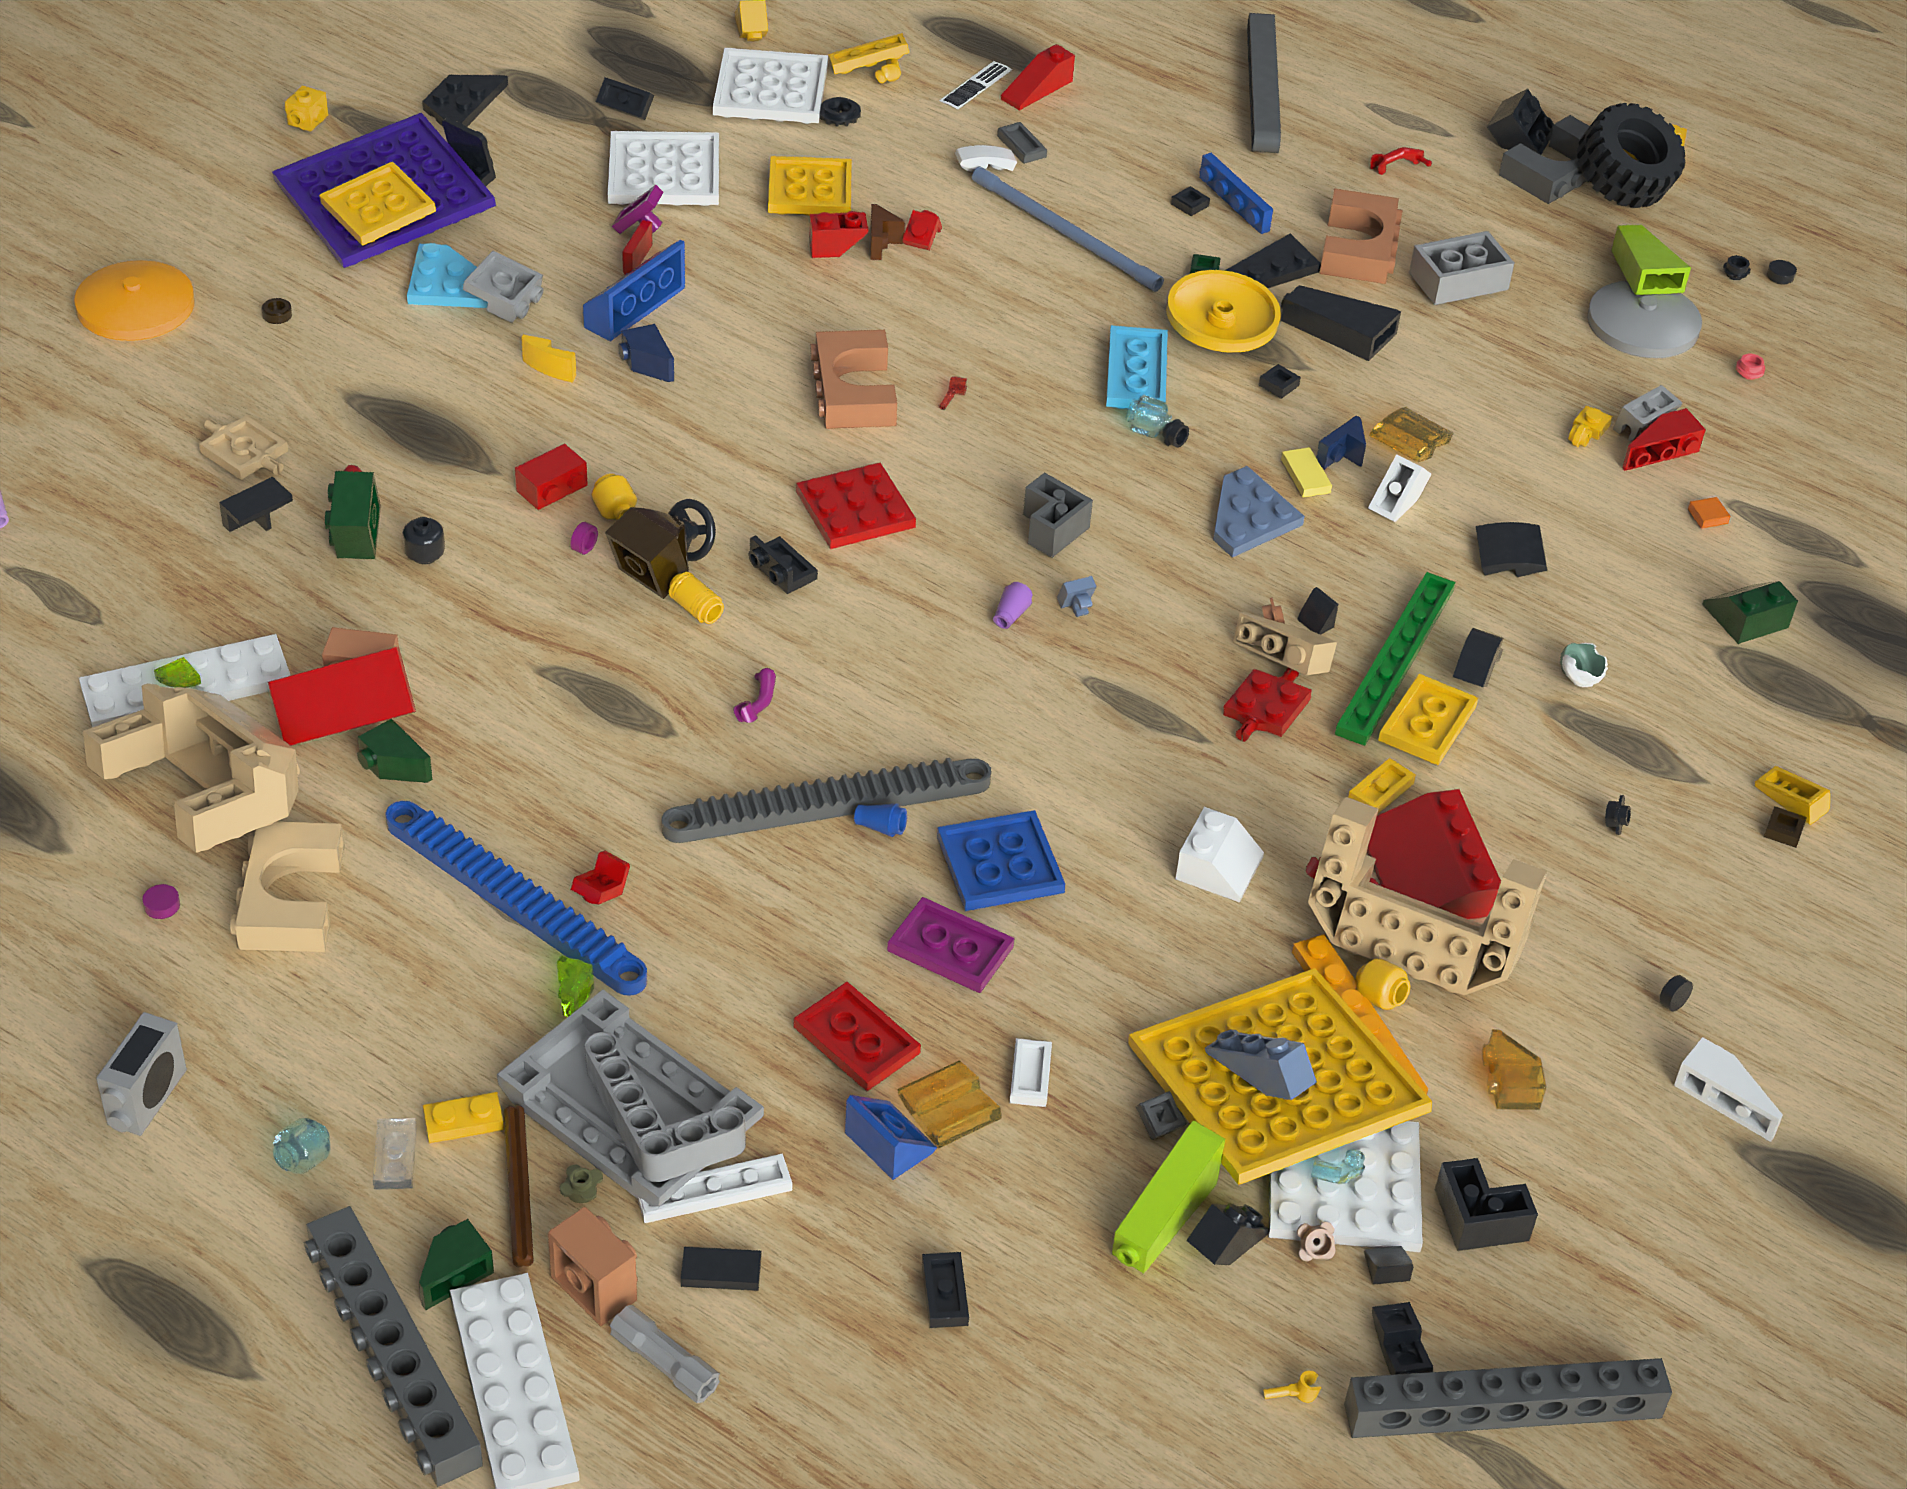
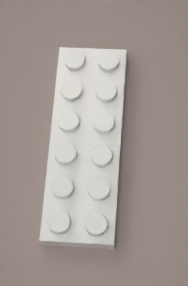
M273 634L80 677L79 681L91 725L95 727L143 710L141 686L147 683L167 688H191L218 694L230 701L270 692L269 681L291 675L277 635ZM176 670H182V672L179 674L187 675L186 677L182 676V679H189L192 676L194 677V679L191 681H185L187 683L185 685L179 678H177L176 681L174 680L176 677H179L178 674H171L175 676L173 679L167 678V675L172 672H177Z
M528 1273L450 1290L495 1489H547L579 1481V1471Z

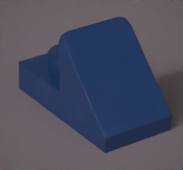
M1357 415L1319 441L1316 458L1324 470L1333 463L1339 462L1343 457L1360 467L1363 465L1366 440L1361 418Z

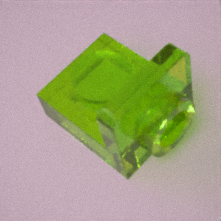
M560 956L557 960L558 981L561 984L558 998L562 1002L563 1015L569 1017L587 1002L594 990L593 966L579 959Z

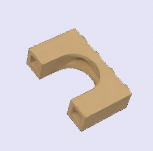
M276 821L270 826L256 829L255 835H249L248 855L250 858L249 861H244L242 866L244 886L237 889L236 904L239 909L238 913L232 914L230 923L231 934L237 936L239 950L325 952L330 929L327 902L282 900L270 895L267 889L274 881L290 873H340L345 849L342 824Z

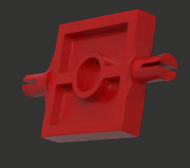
M1288 667L1281 677H1276L1257 669L1252 670L1224 705L1223 715L1243 724L1236 731V737L1239 740L1243 738L1244 742L1247 741L1256 730L1267 731L1280 737L1283 736L1311 700L1312 689L1293 683L1299 676L1298 671Z

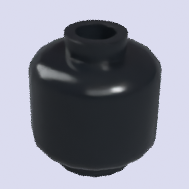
M418 517L409 521L404 526L402 532L404 551L410 560L419 564H430L443 555L445 551L444 531L438 521L432 518Z

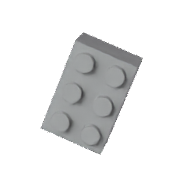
M1489 231L1415 245L1409 273L1433 304L1438 305L1509 290L1514 261Z

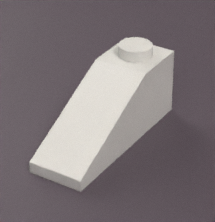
M1702 1037L1682 1062L1674 1084L1675 1087L1768 1141H1772L1783 1114L1735 1055Z

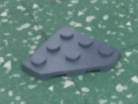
M1245 466L1225 475L1223 478L1213 541L1233 558L1303 526L1305 516L1252 469Z

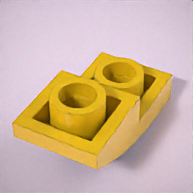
M523 334L521 337L522 357L527 365L553 378L573 383L576 377L575 352L552 348L551 340Z

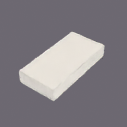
M1016 1038L1010 1093L1011 1104L1046 1107L1052 1042Z

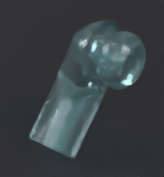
M1350 1149L1346 1152L1345 1160L1337 1164L1315 1159L1311 1178L1336 1184H1345L1362 1175L1365 1170V1165L1363 1164L1365 1155L1359 1150Z

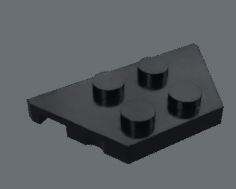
M448 75L422 101L423 110L428 115L435 117L440 125H442V121L445 118H450L468 127L508 86V76Z

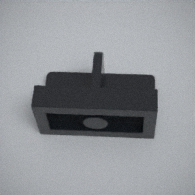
M271 477L220 501L222 524L231 532L255 520L264 530L268 531L272 528L270 512L292 502L293 496L274 477Z

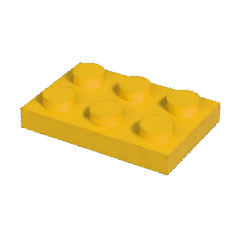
M1418 674L1381 729L1378 741L1439 765L1475 710L1478 697Z

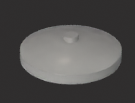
M1627 281L1611 283L1599 289L1591 299L1587 316L1592 331L1603 342L1621 352L1645 358H1666L1686 352L1697 342L1702 327V318L1699 310L1683 294L1635 295Z

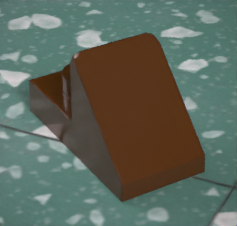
M871 204V260H882V249H888V244H903L902 239L905 229V223L901 218L878 204Z

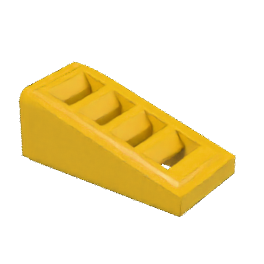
M1774 766L1755 781L1756 788L1786 810L1807 817L1805 823L1810 825L1830 809V790L1778 766Z

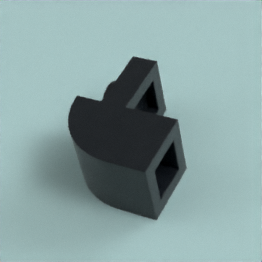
M1472 628L1461 651L1453 677L1480 687H1487L1495 662L1500 661L1504 650L1501 648L1504 638Z

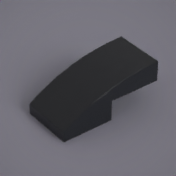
M1410 1302L1372 1307L1375 1329L1390 1375L1433 1372V1365L1421 1342L1422 1327Z

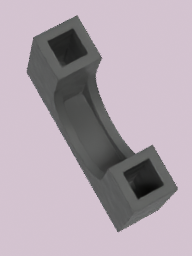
M1571 115L1553 125L1549 147L1570 158V161L1548 159L1520 143L1503 153L1499 176L1547 204L1562 198L1568 192L1579 188L1583 183L1587 182L1584 178V171L1580 170L1578 164L1577 148L1579 147L1580 138L1589 128V125Z

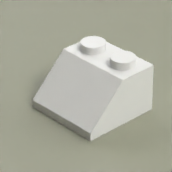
M1204 807L1180 850L1176 880L1240 902L1263 858L1264 852L1237 818Z

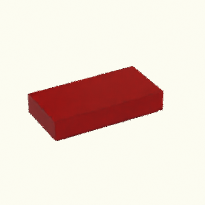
M642 220L622 251L624 275L641 265L652 247V222Z

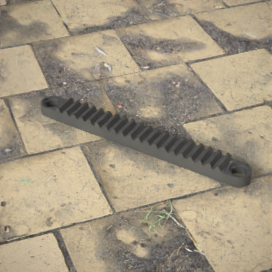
M949 757L943 763L933 760L931 765L928 766L925 762H920L916 768L912 764H908L904 770L895 766L891 772L882 768L878 774H874L872 770H869L865 776H861L859 772L855 773L852 778H848L846 774L842 775L839 780H835L832 776L824 783L820 779H816L812 785H809L807 781H803L800 787L790 783L787 789H783L780 785H777L774 791H769L765 787L760 793H756L753 789L745 796L741 792H737L732 798L728 794H723L720 800L710 796L707 802L697 798L694 804L673 807L664 812L662 816V834L670 842L685 843L853 815L859 804H899L901 807L985 792L990 786L991 767L980 759L952 761ZM969 773H979L983 777L978 780H972L966 777V775ZM675 821H683L688 824L681 829L670 826Z

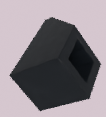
M1232 1203L1228 1205L1212 1204L1186 1241L1214 1265H1231L1266 1237L1269 1233V1228L1261 1222L1263 1219L1262 1215L1249 1205L1236 1206Z

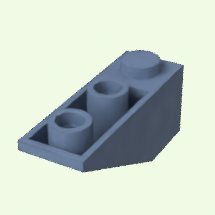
M1228 1030L1219 1034L1216 1041L1205 1047L1208 1055L1266 1096L1292 1100L1317 1083L1305 1045L1302 1042Z

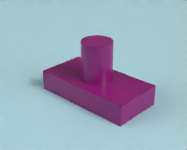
M654 185L621 210L612 227L621 234L637 221L640 223L642 220L652 222L653 234L661 226L662 221L652 210L656 207L664 192L657 185Z

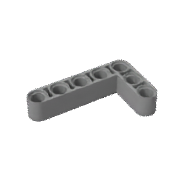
M598 1032L590 1035L585 1040L587 1074L645 1179L651 1182L666 1181L736 1157L745 1150V1117L740 1109L731 1106L720 1107L665 1126L617 1038L608 1032Z

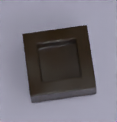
M1774 806L1764 837L1797 848L1807 817Z

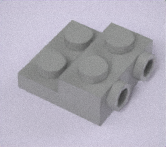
M492 251L464 281L463 290L487 301L488 312L512 323L517 317L523 319L526 316L531 301L538 303L544 291L541 287L543 275Z

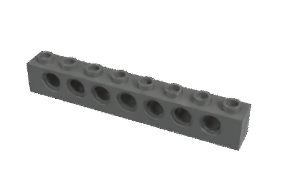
M351 1206L307 1223L309 1240L304 1242L306 1253L312 1264L316 1262L320 1264L322 1270H319L322 1284L327 1292L334 1291L337 1297L334 1303L343 1322L350 1321L353 1327L350 1329V1334L355 1347L359 1352L365 1349L369 1357L366 1359V1364L374 1382L381 1380L385 1389L382 1390V1395L389 1411L392 1413L397 1410L401 1417V1420L398 1421L400 1431L407 1444L414 1442L418 1450L415 1452V1457L423 1475L425 1476L430 1473L435 1484L439 1487L482 1467L483 1462L479 1440ZM403 1373H410V1374L404 1375V1376H401V1375H400V1374H403ZM420 1403H427L424 1406H416ZM437 1434H444V1436L439 1438L432 1437Z
M1662 1358L1351 1377L1344 1405L1351 1437L1363 1438L1661 1419L1672 1395V1389Z

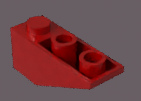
M1687 408L1662 414L1628 445L1622 469L1627 471L1697 453L1700 451L1706 429Z

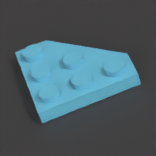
M419 243L407 293L408 304L487 308L488 306L487 301L463 290L464 281L477 268L474 264L448 245Z

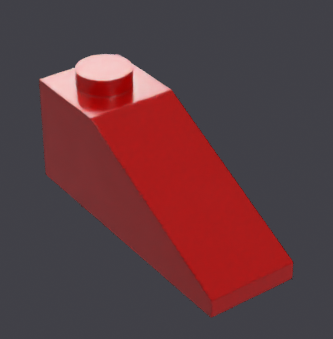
M1057 44L1038 53L1001 94V100L1020 111L1073 82L1075 54Z

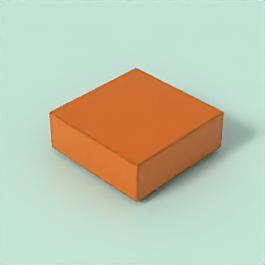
M1717 497L1690 501L1688 511L1701 529L1729 523L1731 516Z

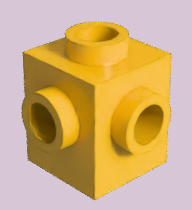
M302 85L285 101L288 125L308 131L315 129L328 116L326 92Z

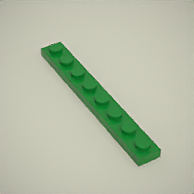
M1426 572L1336 725L1335 735L1363 746L1367 744L1454 592L1456 582Z

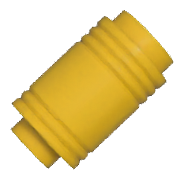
M684 572L673 577L669 585V596L699 622L711 624L721 616L724 610L722 599L692 573Z

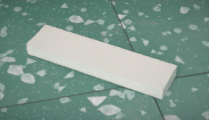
M783 1154L701 1171L660 1207L649 1206L647 1202L639 1197L638 1204L644 1223L792 1191V1180Z

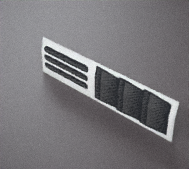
M993 61L939 101L951 105L958 110L1013 69Z

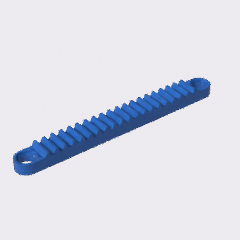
M398 801L387 808V828L392 835L594 977L622 995H636L645 989L647 985L646 965L642 960L627 951L624 943L617 944L614 936L610 935L607 937L602 928L597 930L591 920L587 923L582 914L575 915L572 907L565 908L563 901L560 899L555 901L550 892L546 895L540 885L535 887L530 878L525 880L523 874L520 871L515 873L510 864L506 867L501 858L496 860L491 851L486 853L481 844L476 846L471 837L466 839L462 831L456 832L453 825H446L442 817L437 819L433 811L427 812L410 801ZM401 815L412 817L410 821L405 823L395 821ZM624 972H634L639 975L632 981H625L620 978V975Z

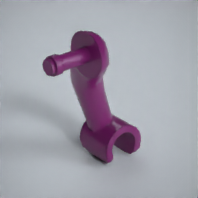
M764 668L760 673L754 675L755 679L760 683L759 695L753 703L744 701L734 706L733 711L739 722H754L758 718L757 714L769 706L776 682L774 670Z

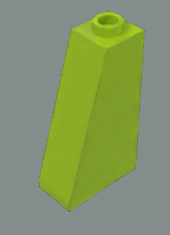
M1643 225L1617 226L1611 251L1635 295L1685 292L1691 270L1687 263Z
M1194 1120L1190 1123L1115 1231L1112 1255L1117 1257L1124 1265L1133 1267L1143 1274L1147 1271L1217 1185L1225 1138Z

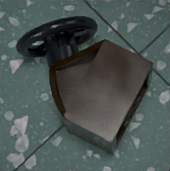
M684 499L677 502L668 514L651 509L630 507L605 534L619 570L664 599L669 594V585L673 577L677 574L689 572L688 561L700 560L710 552L715 541L716 527L711 512L703 503L694 499ZM692 508L698 511L706 525H697L696 522L691 521L685 509ZM706 534L702 547L695 552H688L692 539H695L698 535Z

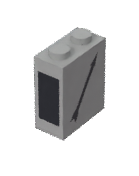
M143 1012L96 1077L107 1125L113 1129L141 1136L186 1072L187 1068L176 1022Z

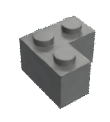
M1044 472L1025 487L1023 515L1030 519L1028 544L1053 558L1090 528L1093 500Z

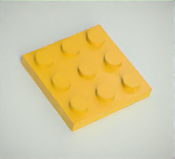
M771 156L768 213L780 215L805 214L810 216V214L822 212H850L852 159Z
M393 161L319 195L321 204L362 246L436 212L435 202Z

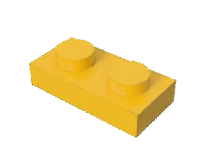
M1389 758L1351 789L1348 798L1378 808V815L1414 784L1416 774Z
M497 1092L423 1105L429 1143L504 1130Z

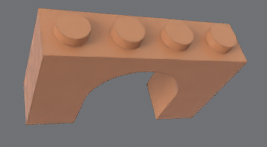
M1334 188L1328 226L1360 231L1373 238L1353 240L1326 235L1320 274L1386 284L1387 274H1393L1403 212V210L1398 209L1399 198Z
M885 329L816 332V343L810 344L811 361H816L813 362V379L816 380V398H821L818 399V416L824 417L825 429L896 426L897 397L894 384L854 385L839 378L851 372L887 371L888 343Z

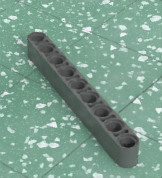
M1249 13L1247 46L1251 148L1253 152L1279 153L1281 123L1275 14Z

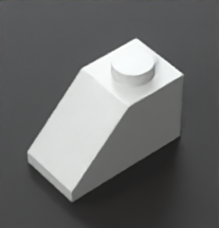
M1396 454L1368 509L1396 522L1418 500L1431 473Z

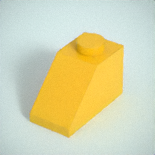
M765 0L739 1L735 11V20L740 38H747V41L762 40V37L766 36L768 23Z

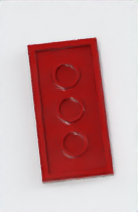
M399 647L268 682L283 741L290 746L416 712Z

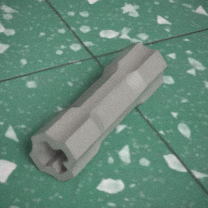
M634 1305L626 1306L614 1317L610 1325V1335L630 1351L639 1353L653 1364L694 1402L702 1403L708 1396L714 1393L720 1382V1373L700 1357L691 1355L657 1328L653 1320Z

